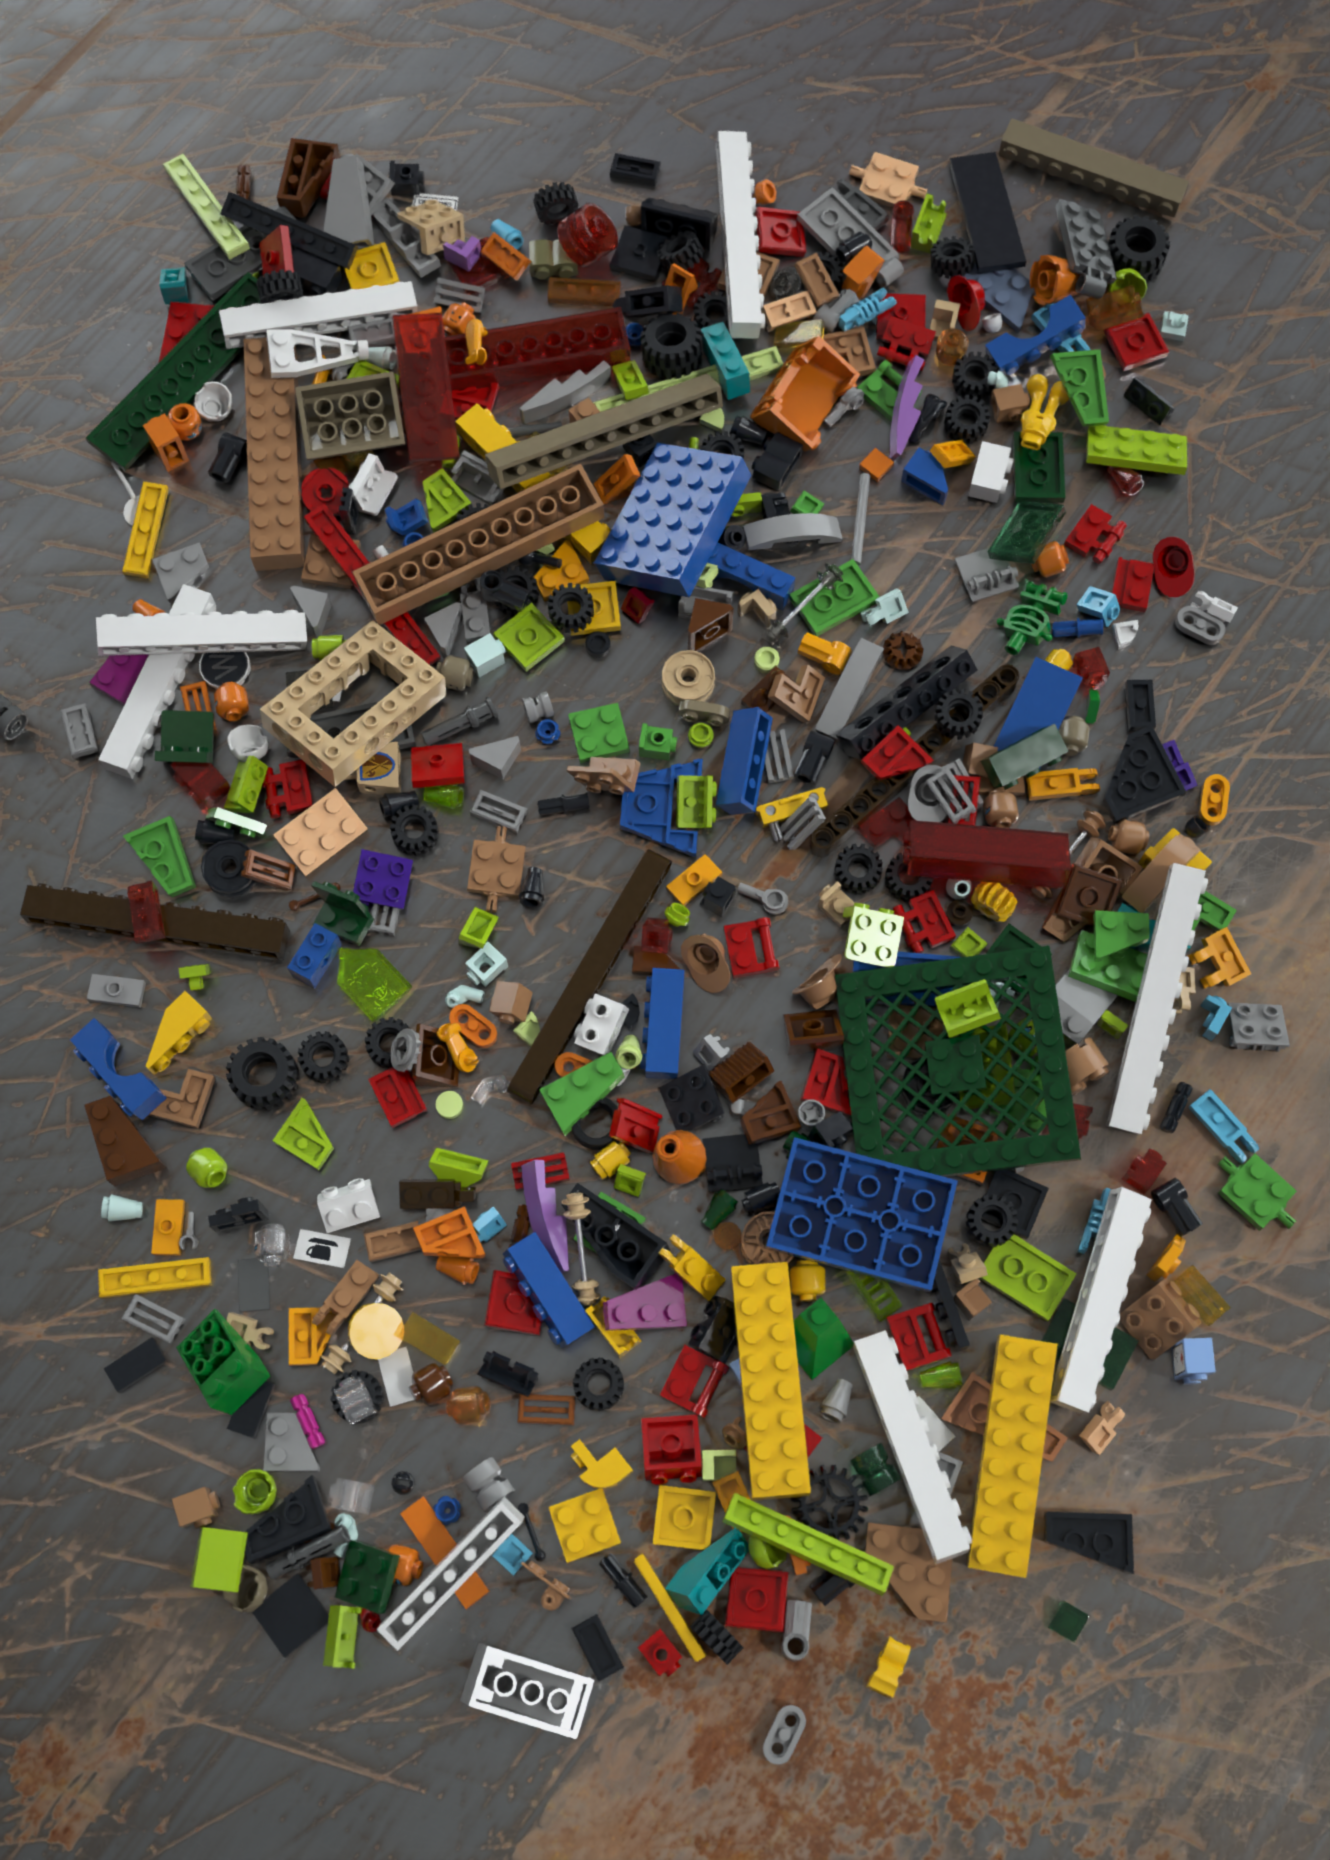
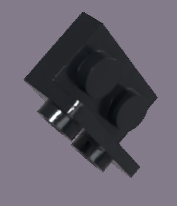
M714 1296L704 1308L705 1314L700 1323L693 1328L688 1344L725 1364L737 1343L734 1303L727 1298Z

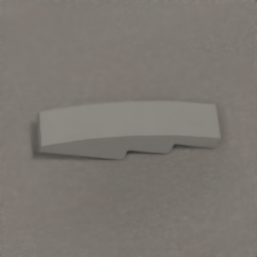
M386 198L380 203L371 217L398 253L422 278L441 266L439 258L434 253L428 256L422 253L420 235L411 225L398 219L397 213L401 211Z
M602 361L587 375L579 369L562 384L554 378L519 408L521 421L526 424L551 416L590 396L611 380V366Z
M863 638L859 640L816 725V730L838 739L836 734L845 728L849 718L852 716L884 651L883 647Z

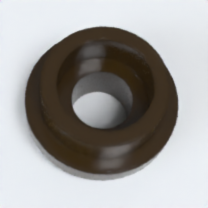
M955 900L949 904L946 915L952 924L963 926L971 921L973 909L968 902ZM958 908L963 909L965 914L958 915L955 910Z

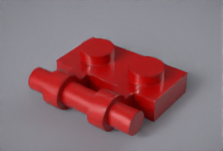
M890 316L882 341L891 345L889 349L880 346L877 356L886 358L885 360L890 363L894 361L906 365L905 368H907L909 361L915 355L928 356L936 331ZM897 347L911 351L910 356L896 352ZM923 362L920 371L923 370L925 362Z
M1091 504L1065 540L1064 546L1083 557H1086L1088 552L1092 551L1095 553L1093 561L1101 564L1104 558H1108L1112 553L1113 545L1124 536L1123 531L1127 524L1119 520L1115 526L1109 525L1112 516ZM1101 534L1107 537L1102 543L1097 541Z
M303 760L279 764L280 774L274 775L273 768L268 767L262 786L266 789L267 799L265 804L266 809L270 812V818H279L281 816L279 808L282 806H286L287 812L290 815L304 812L313 805L307 766ZM278 785H283L284 795L277 796L276 787Z
M934 890L910 899L909 905L912 910L908 912L904 911L901 904L892 909L895 915L904 917L902 930L906 936L905 942L907 947H911L913 953L924 952L921 945L922 941L927 940L932 949L954 940L956 937ZM917 919L922 931L915 933L910 923Z

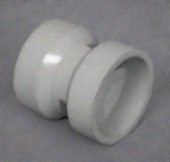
M547 691L540 693L536 698L527 697L522 699L529 723L537 721L539 717L544 716L548 718L554 716Z
M806 1100L798 1109V1120L804 1131L810 1132L814 1125L825 1120L824 1106L817 1100Z

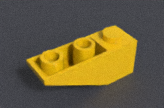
M186 991L165 1009L146 1063L147 1069L153 1075L164 1071L170 1065L171 1059L177 1053L185 1051L190 1045V1040L197 1033H203L212 1020L209 1013Z

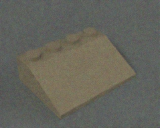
M393 371L295 387L307 461L405 445L397 381Z

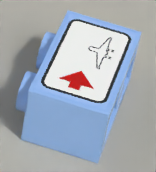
M1212 1338L1182 1339L1171 1347L1175 1380H1183L1184 1384H1200L1201 1381L1207 1380V1376L1216 1372Z

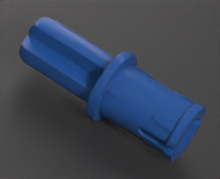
M1077 618V621L1053 622L1052 634L1054 637L1077 636V638H1080L1081 635H1103V618L1093 620H1080V618Z

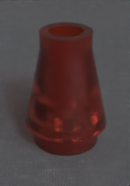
M1115 466L1108 468V473L1113 477L1123 494L1133 496L1143 487L1142 475L1132 469Z

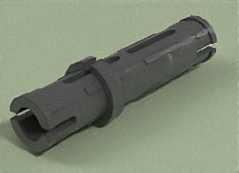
M341 1524L339 1527L302 1546L289 1548L286 1554L266 1562L268 1575L271 1579L275 1580L277 1577L293 1569L299 1570L303 1568L305 1563L340 1545L350 1542V1534L347 1528Z

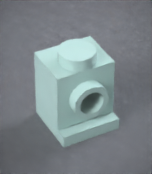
M489 942L465 963L469 971L466 974L467 977L475 985L481 982L485 987L503 970L508 968L507 959ZM483 966L490 967L485 973L481 971Z

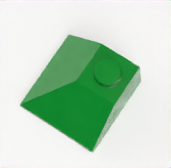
M822 1297L793 1320L798 1364L811 1380L820 1375L854 1345L843 1324Z

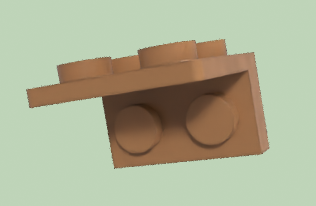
M591 757L589 767L568 766L567 772L574 777L575 781L583 784L589 792L600 793L601 790H606L622 795L624 792H634L641 763L636 759Z

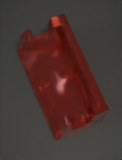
M150 880L146 883L127 887L135 943L139 944L165 938L158 889L153 881Z

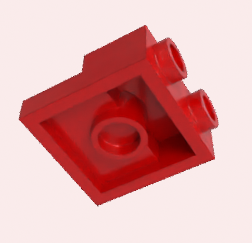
M698 1414L641 1418L645 1481L651 1480V1483L654 1485H663L668 1482V1479L679 1478L683 1483H691L696 1481L697 1477H702Z

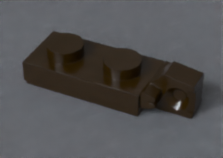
M402 1179L399 1181L400 1209L461 1207L462 1202H474L476 1187H461V1182L455 1181V1179Z

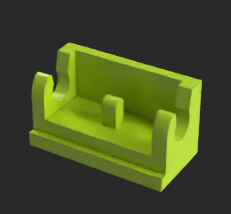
M926 194L912 232L910 248L931 254L932 245L938 241L947 213H945L946 202L944 200L941 201L940 206H936L933 204V195Z
M330 1605L323 1666L355 1669L356 1662H353L358 1616L362 1612L361 1607Z

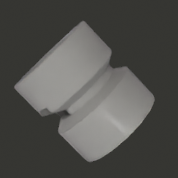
M493 1457L478 1464L462 1478L471 1492H477L476 1500L484 1512L491 1510L504 1496L508 1498L515 1491L506 1477L500 1476L501 1469Z

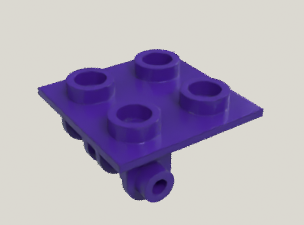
M361 849L353 892L360 897V902L366 906H369V903L404 909L413 860Z

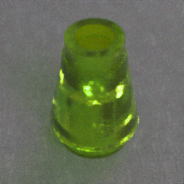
M453 784L425 787L424 801L451 809L462 806L464 799L462 786Z
M948 1361L925 1371H920L923 1388L956 1389V1386L963 1385L959 1362L952 1363Z

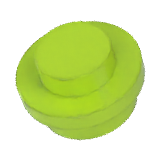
M705 723L694 724L688 732L689 742L697 748L709 746L714 738L712 728Z
M672 903L664 911L667 921L674 926H686L690 920V911L680 903Z

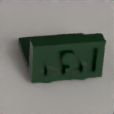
M163 710L161 713V751H155V761L213 763L214 713L206 711Z
M313 881L311 887L324 901L314 923L337 934L339 938L360 946L374 921L373 916L368 911L369 908L361 903L360 897L352 891L346 890L344 893L331 883L323 882V884Z

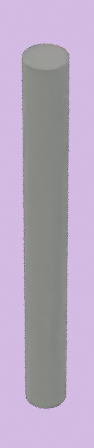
M862 473L860 477L851 560L854 559L858 566L861 565L870 485V474Z

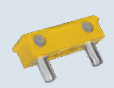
M820 787L760 805L756 808L755 815L759 817L762 828L770 826L774 841H778V838L781 840L783 837L778 823L785 822L807 798H815L821 810L827 808L828 804L824 795L825 788Z

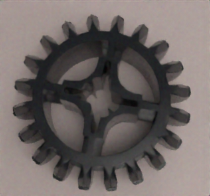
M820 1465V1475L818 1476L813 1468L810 1469L809 1475L812 1478L810 1480V1488L816 1483L821 1482V1498L816 1502L806 1504L807 1496L791 1497V1502L799 1503V1507L792 1508L791 1513H801L802 1516L795 1521L800 1523L804 1521L808 1527L828 1536L832 1535V1538L839 1540L838 1534L840 1533L845 1540L850 1539L847 1529L849 1528L852 1532L857 1533L859 1529L854 1522L856 1521L861 1524L865 1522V1519L859 1516L858 1513L868 1511V1507L859 1505V1502L868 1499L867 1495L858 1496L857 1494L858 1491L864 1488L863 1484H859L854 1488L851 1483L856 1480L857 1476L853 1474L849 1480L844 1478L847 1474L846 1468H843L840 1475H837L836 1465H831L830 1473H826L825 1466ZM829 1480L843 1485L850 1496L839 1497L835 1495ZM827 1494L828 1497H832V1500L834 1499L836 1502H844L834 1506L832 1513L827 1512V1508L824 1510L823 1507H815L826 1501ZM852 1505L850 1518L843 1526L838 1527V1509ZM808 1513H823L829 1524V1529L817 1525Z

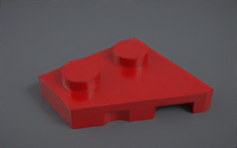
M494 382L489 387L479 389L473 386L464 390L445 392L439 417L456 421L477 403L483 409L487 408L492 413L499 390V383Z
M818 1048L815 1050L800 1100H817L824 1106V1109L835 1113L841 1111L844 1116L850 1117L851 1107L847 1094L848 1084L847 1079L844 1077L845 1067L842 1056Z

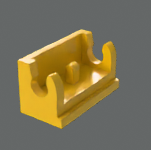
M604 1296L600 1299L599 1303L595 1306H590L585 1311L594 1326L620 1359L642 1341L634 1330L605 1331L603 1303L610 1299Z

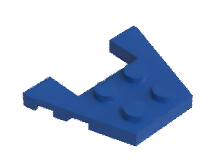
M695 759L691 763L682 765L681 763L674 764L670 768L657 771L653 769L638 773L634 792H624L622 794L620 829L696 857L698 831L672 830L671 818L674 783H677V776H702L703 759Z

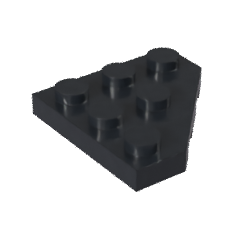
M1152 725L1129 734L1103 800L1114 824L1122 819L1131 818L1181 798L1187 793Z

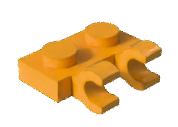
M1227 927L1201 939L1204 947L1187 955L1191 965L1198 964L1209 957L1211 958L1217 971L1199 979L1204 989L1212 987L1221 981L1227 987L1251 975Z

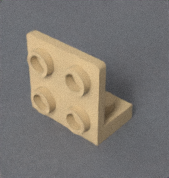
M426 200L424 204L409 206L404 211L397 213L398 219L420 230L421 251L427 256L443 250L445 242L451 245L458 239L465 242L463 214L453 210L452 207L439 203L438 200Z

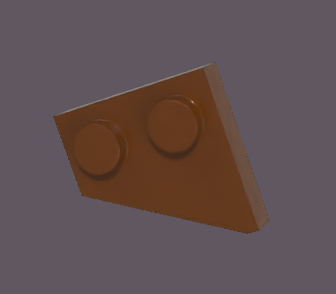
M782 1080L778 1081L740 1120L749 1145L786 1135L794 1130L799 1131L801 1128Z

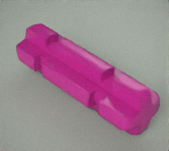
M304 1394L294 1396L290 1399L293 1409L297 1410L296 1416L304 1434L308 1436L306 1439L312 1449L322 1446L325 1440L322 1433L318 1432L320 1428L311 1408L307 1406L309 1403Z

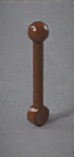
M336 882L332 883L340 891V884ZM315 893L300 901L292 900L289 903V908L292 911H298L301 905L313 901L320 896Z

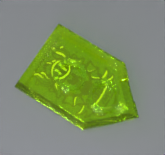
M340 948L337 984L372 1022L381 1017L412 988V985L378 949Z

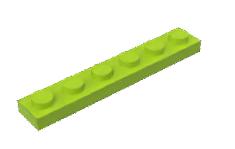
M737 1493L733 1494L722 1521L723 1523L881 1596L885 1594L894 1568L893 1565Z

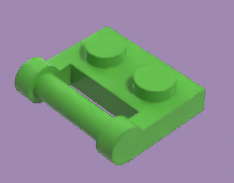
M885 360L857 389H861L864 392L863 398L892 422L893 409L898 392L882 378L886 375L897 386H900L903 377L892 368L890 362ZM922 390L920 391V393H919L917 399H918V398L920 397V395L922 394Z

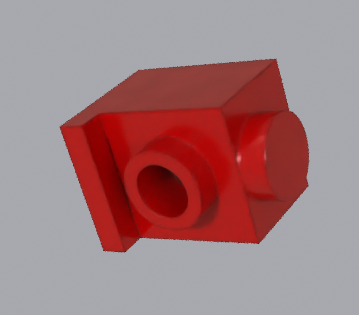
M661 1628L638 1647L659 1677L663 1673L669 1677L681 1667L678 1661L682 1656ZM659 1649L667 1651L668 1656L666 1660L660 1661L657 1659L656 1652Z

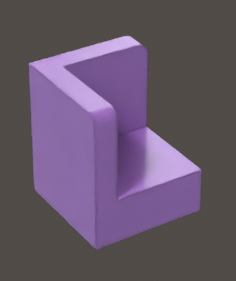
M473 236L470 237L467 243L458 239L453 245L445 242L443 245L445 259L468 272L482 255L480 252V240Z

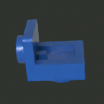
M418 499L412 500L397 510L390 506L385 508L388 527L403 536L428 523L422 502Z

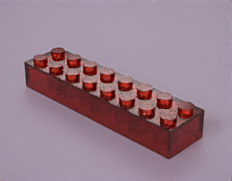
M621 307L487 329V335L481 338L482 348L486 350L487 354L486 362L483 365H479L476 362L466 364L465 359L469 356L465 333L429 339L440 397H444L447 391L464 390L476 386V389L491 387V383L495 382L499 383V387L571 375L579 369L582 372L592 371L602 361L609 364L611 368L614 365L631 361L630 345Z

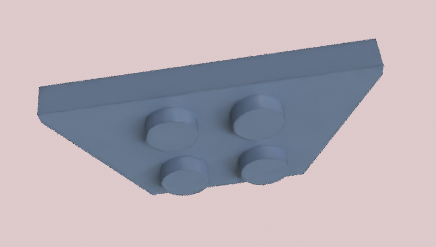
M974 263V268L971 269V272L969 274L965 272L963 277L967 280L973 279L978 281L984 289L985 306L994 314L1000 313L1002 321L1017 333L1020 332L1034 287L1030 289V280L1015 268L978 273L976 263Z

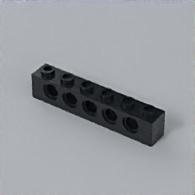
M952 645L839 731L836 737L848 756L862 760L898 725L902 729L937 703L940 698H943L946 692H951V690L978 671L968 650Z

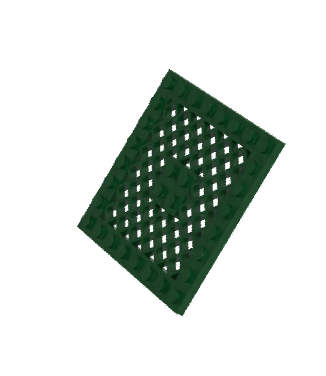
M1050 945L835 975L840 1022L844 1034L843 1047L856 1154L943 1177L1081 1160ZM1027 978V984H1025L1020 979ZM985 979L988 987L997 993L993 998L995 1004H997L1001 997L1012 1004L1005 1015L999 1012L1001 1020L993 1030L986 1025L980 1026L982 1030L989 1034L981 1044L980 1036L972 1035L977 1028L958 1035L960 1037L945 1039L948 1035L946 1029L943 1030L939 1037L934 1035L928 1028L936 1019L942 1024L943 1022L938 1008L934 1011L924 1003L932 993L937 997L943 995L939 989L953 988L951 991ZM1007 980L1001 989L992 983ZM1013 982L1024 989L1017 1000L1005 993ZM925 992L920 1000L911 993ZM1028 994L1031 1011L1021 1004ZM899 995L893 1003L884 998ZM905 997L916 1004L908 1015L898 1008ZM866 999H872L866 1006ZM879 1000L889 1007L881 1018L871 1011ZM920 1008L931 1015L923 1026L913 1019ZM1017 1008L1028 1016L1021 1026L1009 1019ZM893 1012L904 1018L897 1029L886 1023ZM868 1016L877 1022L871 1031H869ZM1032 1020L1035 1037L1025 1031V1028ZM908 1023L919 1029L912 1040L901 1034ZM1005 1023L1016 1030L1009 1041L997 1034ZM882 1026L892 1033L885 1044L874 1037ZM924 1034L933 1040L925 1042L926 1052L916 1045ZM1020 1035H1023L1032 1042L1024 1053L1013 1045ZM897 1037L907 1044L900 1055L889 1048ZM993 1038L1004 1045L997 1056L985 1049ZM871 1041L881 1048L874 1058L872 1056ZM1036 1046L1039 1064L1029 1057V1054ZM912 1049L923 1056L915 1067L904 1060ZM1009 1049L1020 1057L1012 1068L1001 1060ZM885 1052L896 1059L888 1070L877 1063ZM982 1053L992 1060L985 1071ZM926 1061L928 1062L929 1078L919 1071ZM1024 1061L1035 1068L1028 1079L1017 1072ZM900 1064L911 1071L903 1082L892 1075ZM997 1064L1008 1072L1000 1083L989 1075ZM874 1067L884 1074L877 1084ZM1039 1073L1041 1074L1043 1091L1032 1083ZM915 1075L926 1082L919 1093H916L907 1086ZM1012 1076L1023 1083V1086L1016 1094L1004 1087ZM888 1079L899 1085L891 1097L881 1090V1087ZM986 1080L996 1087L988 1098L979 1092L987 1090ZM930 1087L932 1097L940 1096L933 1105L923 1098ZM1028 1087L1040 1095L1032 1106L1020 1098ZM903 1090L914 1097L907 1108H904L895 1101ZM1000 1091L1012 1098L1004 1110L992 1102ZM968 1092L961 1101L951 1095ZM877 1093L887 1100L880 1111ZM973 1094L984 1102L976 1113L965 1105ZM946 1098L957 1105L949 1117L938 1109ZM1043 1099L1047 1118L1036 1110ZM919 1101L930 1109L922 1120L911 1113ZM1016 1102L1028 1110L1020 1121L1008 1114ZM891 1105L903 1112L895 1123H892L883 1116ZM988 1106L1000 1113L992 1125L981 1117ZM961 1109L973 1117L965 1128L953 1121ZM934 1113L945 1120L937 1132L926 1124ZM1032 1114L1043 1122L1036 1133L1024 1125ZM907 1116L918 1124L910 1135L899 1128ZM1004 1118L1016 1125L1008 1136L996 1129ZM880 1120L891 1127L883 1138ZM977 1121L988 1129L980 1140L969 1133ZM949 1125L961 1132L953 1143H950L941 1136ZM1048 1126L1049 1134L1041 1135ZM922 1128L933 1135L925 1147L914 1139ZM1020 1129L1030 1136L1013 1139ZM895 1131L906 1139L898 1150L887 1143ZM992 1133L1002 1139L986 1142ZM965 1136L975 1143L958 1146ZM937 1140L947 1146L931 1149ZM910 1143L919 1149V1151L904 1152ZM884 1147L893 1154L884 1155Z

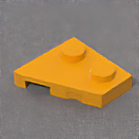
M569 539L565 540L551 556L562 559L561 568L558 569L544 565L534 576V579L536 578L538 591L544 602L548 601L550 595L553 596L552 591L555 588L559 591V585L563 584L564 588H566L565 586H568V583H572V585H576V583H590L589 577Z
M1177 1233L1146 1276L1155 1282L1161 1277L1166 1279L1169 1274H1172L1181 1263L1178 1257L1183 1251L1186 1240Z
M321 1307L289 1308V1366L318 1364L331 1335L326 1333L327 1327L337 1315L329 1311L323 1322L316 1326L312 1323V1320Z

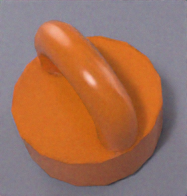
M766 179L755 185V192L752 198L756 199V204L768 205L776 200L777 194L774 184Z

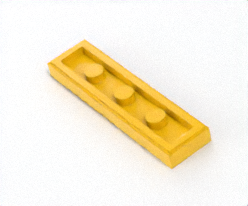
M143 481L122 569L124 575L149 578L169 491L168 485Z
M209 1257L99 1269V1297L102 1299L212 1286L211 1260Z
M641 1554L634 1559V1563L694 1661L698 1662L706 1656V1653L671 1596L665 1590L663 1583L645 1554Z

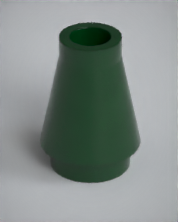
M720 1189L718 1193H714L700 1221L711 1230H714L717 1225L736 1210L735 1206L738 1201L723 1189Z

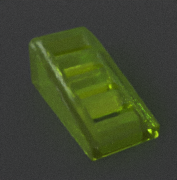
M850 1271L846 1274L880 1322L903 1306L887 1281L869 1276L860 1280L859 1276L861 1274ZM876 1279L878 1283L867 1290L865 1286ZM883 1289L885 1293L873 1300L871 1296ZM889 1298L892 1302L880 1310L878 1305Z

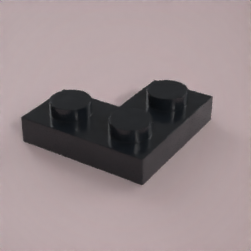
M254 1197L241 1198L237 1200V1204L230 1205L231 1208L219 1209L215 1211V1215L208 1216L209 1226L216 1232L268 1221V1210L258 1199L254 1200Z

